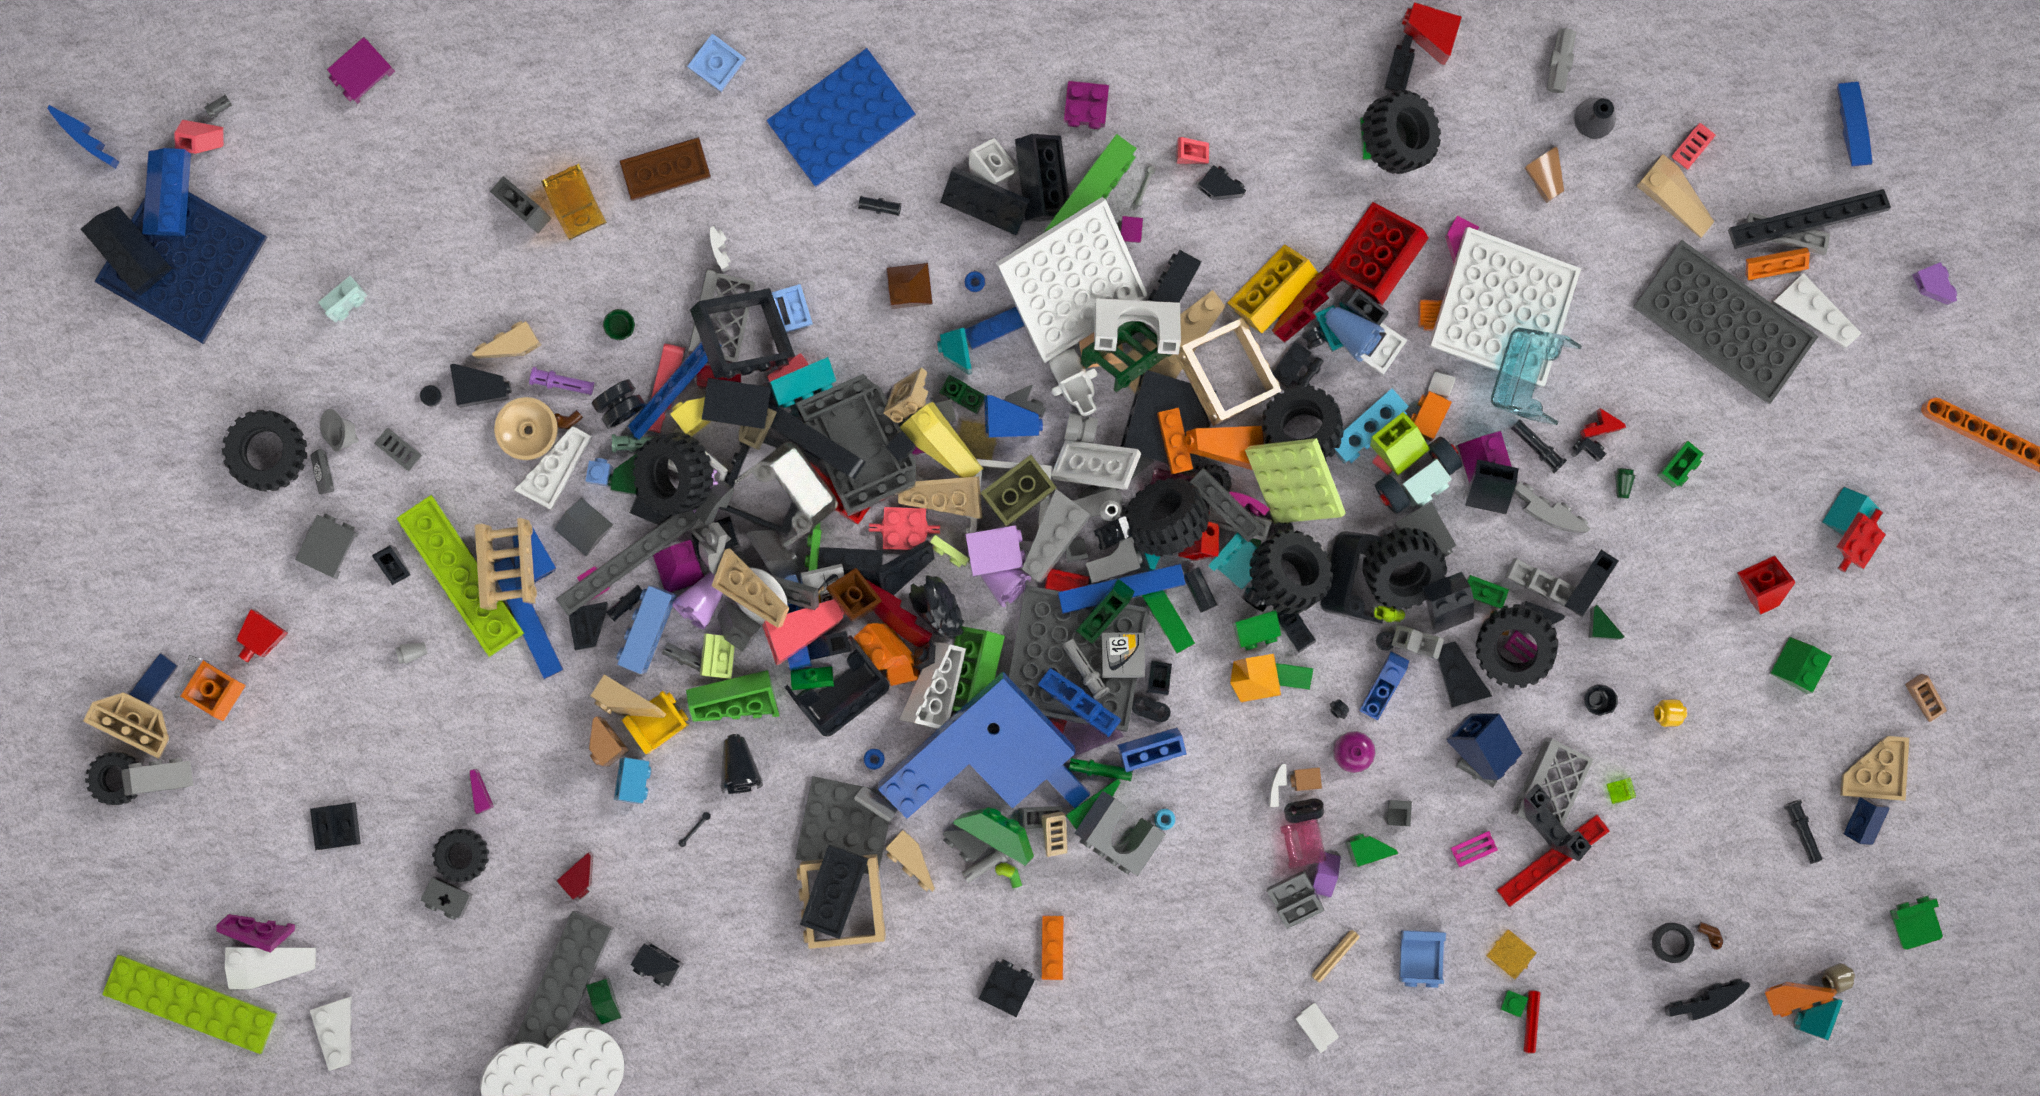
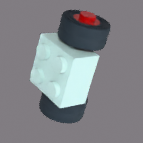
M1442 436L1428 445L1430 449L1428 452L1434 462L1405 483L1400 485L1389 474L1375 483V488L1380 495V501L1395 514H1398L1409 505L1412 507L1416 505L1422 507L1433 499L1431 494L1435 493L1438 495L1449 487L1448 482L1452 480L1450 475L1463 466L1457 449Z

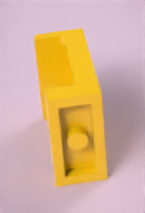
M661 691L659 695L649 701L666 713L664 718L628 715L621 720L646 755L689 726L686 722L689 719L682 709L678 710L674 704L677 701L670 692L666 694L665 691Z

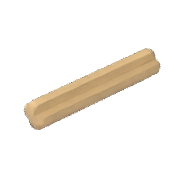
M1350 930L1312 973V977L1317 982H1321L1360 936L1354 930Z

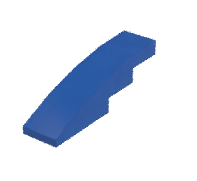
M1859 81L1839 83L1837 92L1841 103L1840 114L1844 126L1843 136L1851 167L1871 165L1873 163L1871 143Z
M50 105L47 107L58 124L78 144L101 161L115 169L117 168L119 161L102 152L105 144L88 135L91 130L88 125Z
M1051 668L1038 683L1039 687L1107 737L1112 734L1121 722L1118 716L1104 708L1101 703L1086 694L1083 689Z

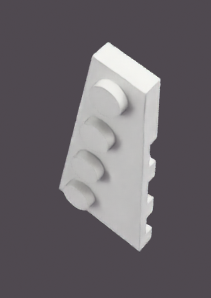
M1804 273L1772 302L1776 306L1785 309L1790 315L1804 321L1809 327L1815 328L1822 335L1844 349L1861 334Z
M572 426L514 490L552 510L592 436Z

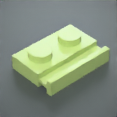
M936 535L930 541L934 545L933 550L941 556L944 553L950 556L951 559L949 561L960 568L961 565L966 567L970 559Z
M704 634L700 676L731 679L735 647L727 642L723 635Z

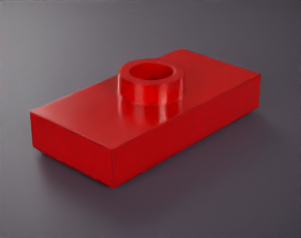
M1051 569L1047 575L1045 589L1062 592L1088 586L1090 577Z

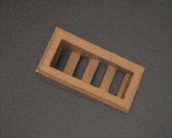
M1920 674L1905 684L1929 722L1947 711L1929 676ZM1927 690L1928 693H1926L1925 695H1923V696L1921 697L1920 694H1922L1923 692H1925V691ZM1930 698H1933L1932 701H1930L1929 703L1925 704V702H1926L1927 700H1929ZM1935 705L1938 706L1936 709L1929 712L1928 709L1932 708Z

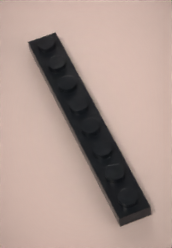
M1881 189L1733 226L1728 229V233L1734 249L1889 211L1891 205L1885 190Z

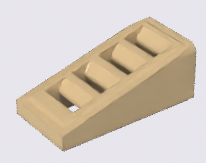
M1063 812L1041 815L1046 856L1066 854L1067 827L1065 814ZM1058 822V825L1051 826L1050 823ZM1059 829V833L1051 834V831ZM1060 837V840L1051 842L1052 838ZM1061 845L1060 849L1051 850V846Z

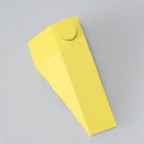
M933 402L926 404L900 426L916 447L960 478L973 477L983 470L982 466Z

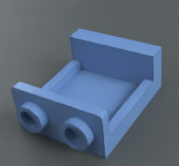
M1401 930L1400 982H1405V986L1417 987V983H1426V987L1438 988L1439 984H1444L1443 955L1444 941H1446L1445 932Z

